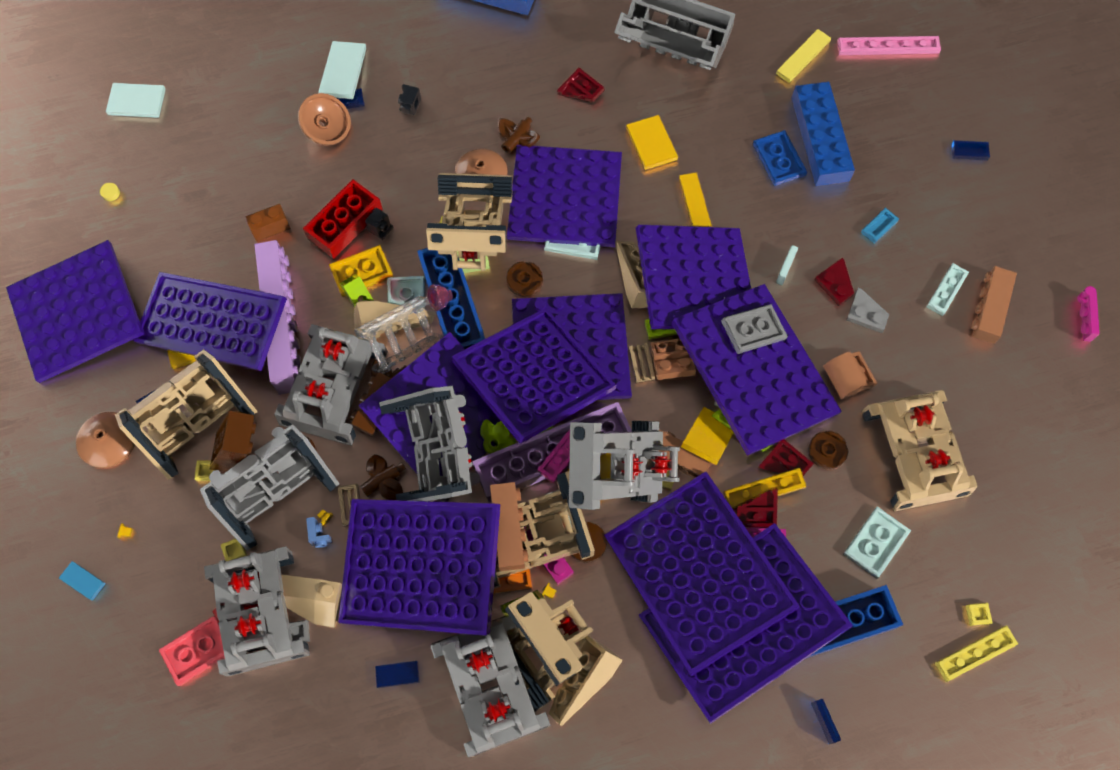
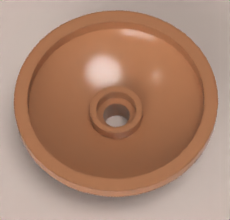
M324 93L311 95L303 101L298 111V121L303 133L315 143L328 146L335 145L341 142L349 133L351 126L349 112L345 105L332 95ZM319 121L323 122L324 126H321Z
M475 149L467 152L458 160L455 174L508 175L505 160L498 153L488 149Z
M103 412L94 415L80 428L76 438V450L80 458L88 465L96 468L113 467L124 461L132 452L135 444L119 428L115 417L116 412Z

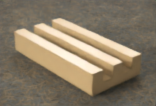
M637 344L634 347L633 345L629 346L628 349L636 383L655 380L648 344ZM641 350H644L650 376H647ZM634 351H637V353H638L639 362H640V366H641V371H642V375H643V377H641V378H640V376H639V372H638V367H637V363H636V358H635Z
M357 483L338 487L343 527L349 525V520L346 518L343 490H347L350 514L351 489H354L355 499H360L359 485Z

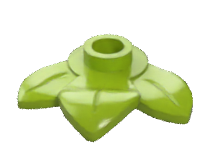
M487 419L483 421L480 434L484 439V450L488 454L516 444V440L509 436L510 431L501 421L496 425H493ZM492 441L496 444V447L491 445Z

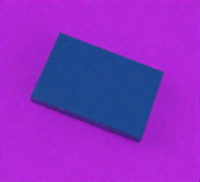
M785 130L753 140V146L774 186L807 175V170Z

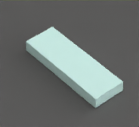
M952 263L926 307L943 316L969 271Z

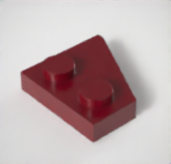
M578 68L560 86L557 94L594 102L605 89L604 86L581 68Z
M843 258L821 272L814 279L838 306L854 295Z
M784 439L777 444L758 468L776 474L800 468L804 476L814 463Z
M771 488L736 505V515L745 527H769L774 523L777 525L778 489Z

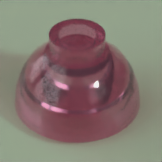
M432 284L427 292L429 305L435 311L445 308L453 298L451 290H447L445 287L437 284Z

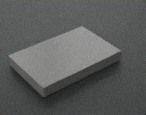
M772 304L724 317L721 320L737 354L783 341L788 337Z

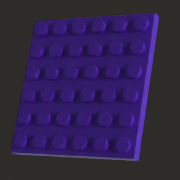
M517 145L507 240L544 243L549 241V243L573 245L585 243L587 246H597L598 244L600 247L615 248L622 152Z
M637 225L636 235L651 329H674L671 324L674 318L751 289L740 228Z
M109 240L6 287L34 378L38 383L144 335L112 243Z
M623 293L512 299L513 324L547 308L616 384L614 391L598 400L629 399L632 397Z
M547 308L453 355L451 358L453 364L520 444L616 389V384Z
M451 332L359 405L362 411L416 474L414 450L416 443L412 442L405 411L381 414L379 402L430 388L453 386L454 394L463 395L466 399L465 406L459 407L458 410L464 414L465 425L463 428L467 438L465 448L467 447L472 461L481 458L487 453L483 447L484 439L480 434L483 421L487 419L493 425L501 421L451 361L453 355L465 350ZM431 415V416H429V418H430V422H431V424H432L433 417H432V415ZM493 441L491 442V445L494 447L496 444ZM439 458V474L440 476H443L441 461Z

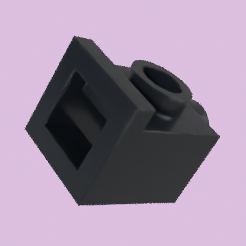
M403 84V93L398 98L399 110L404 114L415 115L421 100L420 90L417 87Z
M375 208L365 220L368 231L381 240L393 229L388 215L378 208Z

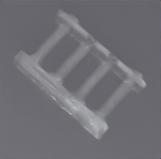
M417 296L354 329L357 337L368 339L378 364L371 367L372 371L382 374L391 370L392 366L427 347H432L444 337L442 334L432 332L425 316L424 307L430 304L427 297ZM412 313L417 314L426 338L418 342L408 321V315ZM397 321L401 322L411 345L402 351L391 328L392 324ZM380 330L385 331L395 354L387 359L384 358L375 337L376 332Z

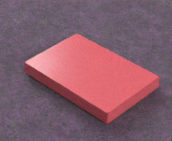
M215 615L159 649L177 686H181L216 664L218 660L225 658L219 621Z

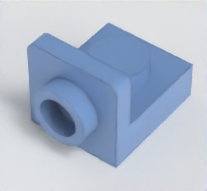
M315 517L306 518L308 542L312 546L323 548L327 544L332 543V538L329 535L320 536L323 534L321 522L318 523Z

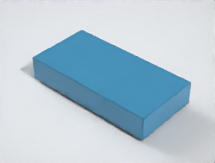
M885 207L862 229L861 233L875 244L898 222L899 218Z
M71 561L59 577L60 580L92 601L106 584L73 561Z

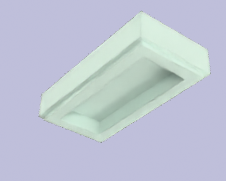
M794 245L790 247L776 280L777 284L783 285L799 247Z

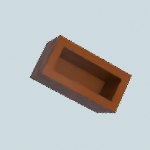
M280 204L245 216L256 242L291 229Z

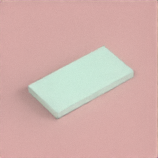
M332 41L318 93L329 94L336 98H354L367 48L366 44Z

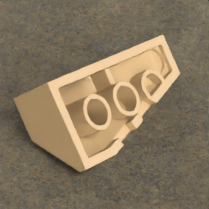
M617 241L616 248L625 292L631 308H648L639 248L632 241Z
M363 300L356 303L354 310L355 336L368 340L380 338V334L391 331V334H395L405 327L411 330L430 325L434 320L435 311L380 301Z
M281 575L287 609L315 625L335 628L340 609L341 583Z
M587 635L576 644L583 654L579 658L583 668L565 680L563 686L557 690L549 712L551 717L561 726L612 678L622 662V659L590 635Z

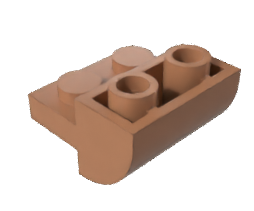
M681 339L651 342L652 364L657 380L696 375L694 362Z
M849 351L841 354L823 366L841 399L856 395L859 391L873 388L878 384L860 351L854 353Z

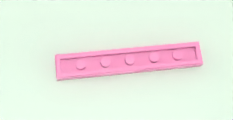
M939 36L838 38L837 40L839 55L939 54L941 51Z

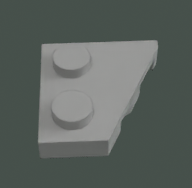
M858 287L846 321L883 333L889 314Z

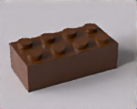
M229 410L216 432L210 470L227 472L245 459L248 454H251L253 442H250V439L256 430V422H253L254 415Z

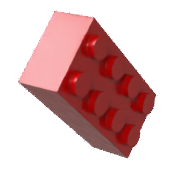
M352 179L303 227L304 233L309 241L335 259L366 227L365 220L375 208L383 210L380 199Z

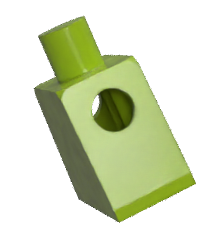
M354 274L339 283L354 308L356 303L359 302L358 297L361 295L363 300L374 301L360 276Z

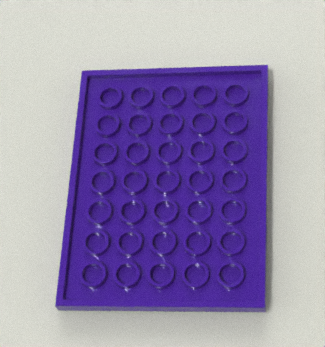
M765 284L679 316L671 321L747 456L842 412ZM772 304L788 337L783 341L737 354L721 320L724 317Z
M707 472L702 473L604 535L691 676L800 608L798 602Z
M352 499L338 623L488 635L491 629L501 505L495 503Z
M775 523L757 534L753 539L800 605L799 609L693 676L688 672L651 610L648 608L639 614L643 623L710 724L853 626Z

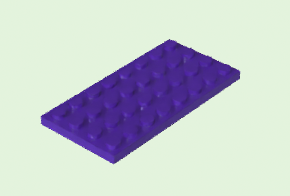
M159 272L140 321L144 335L133 339V341L192 356L197 355L204 349L218 362L262 371L287 298L281 295Z

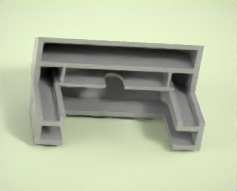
M632 0L628 14L621 12L614 33L619 35V39L631 43V40L640 43V47L649 49L651 46L656 48L655 52L664 55L668 52L672 54V58L681 60V57L688 59L687 63L695 66L697 63H700V67L711 70V68L717 67L733 28L735 13L697 0ZM654 11L668 16L665 25L651 21ZM699 26L709 29L707 39L696 36Z

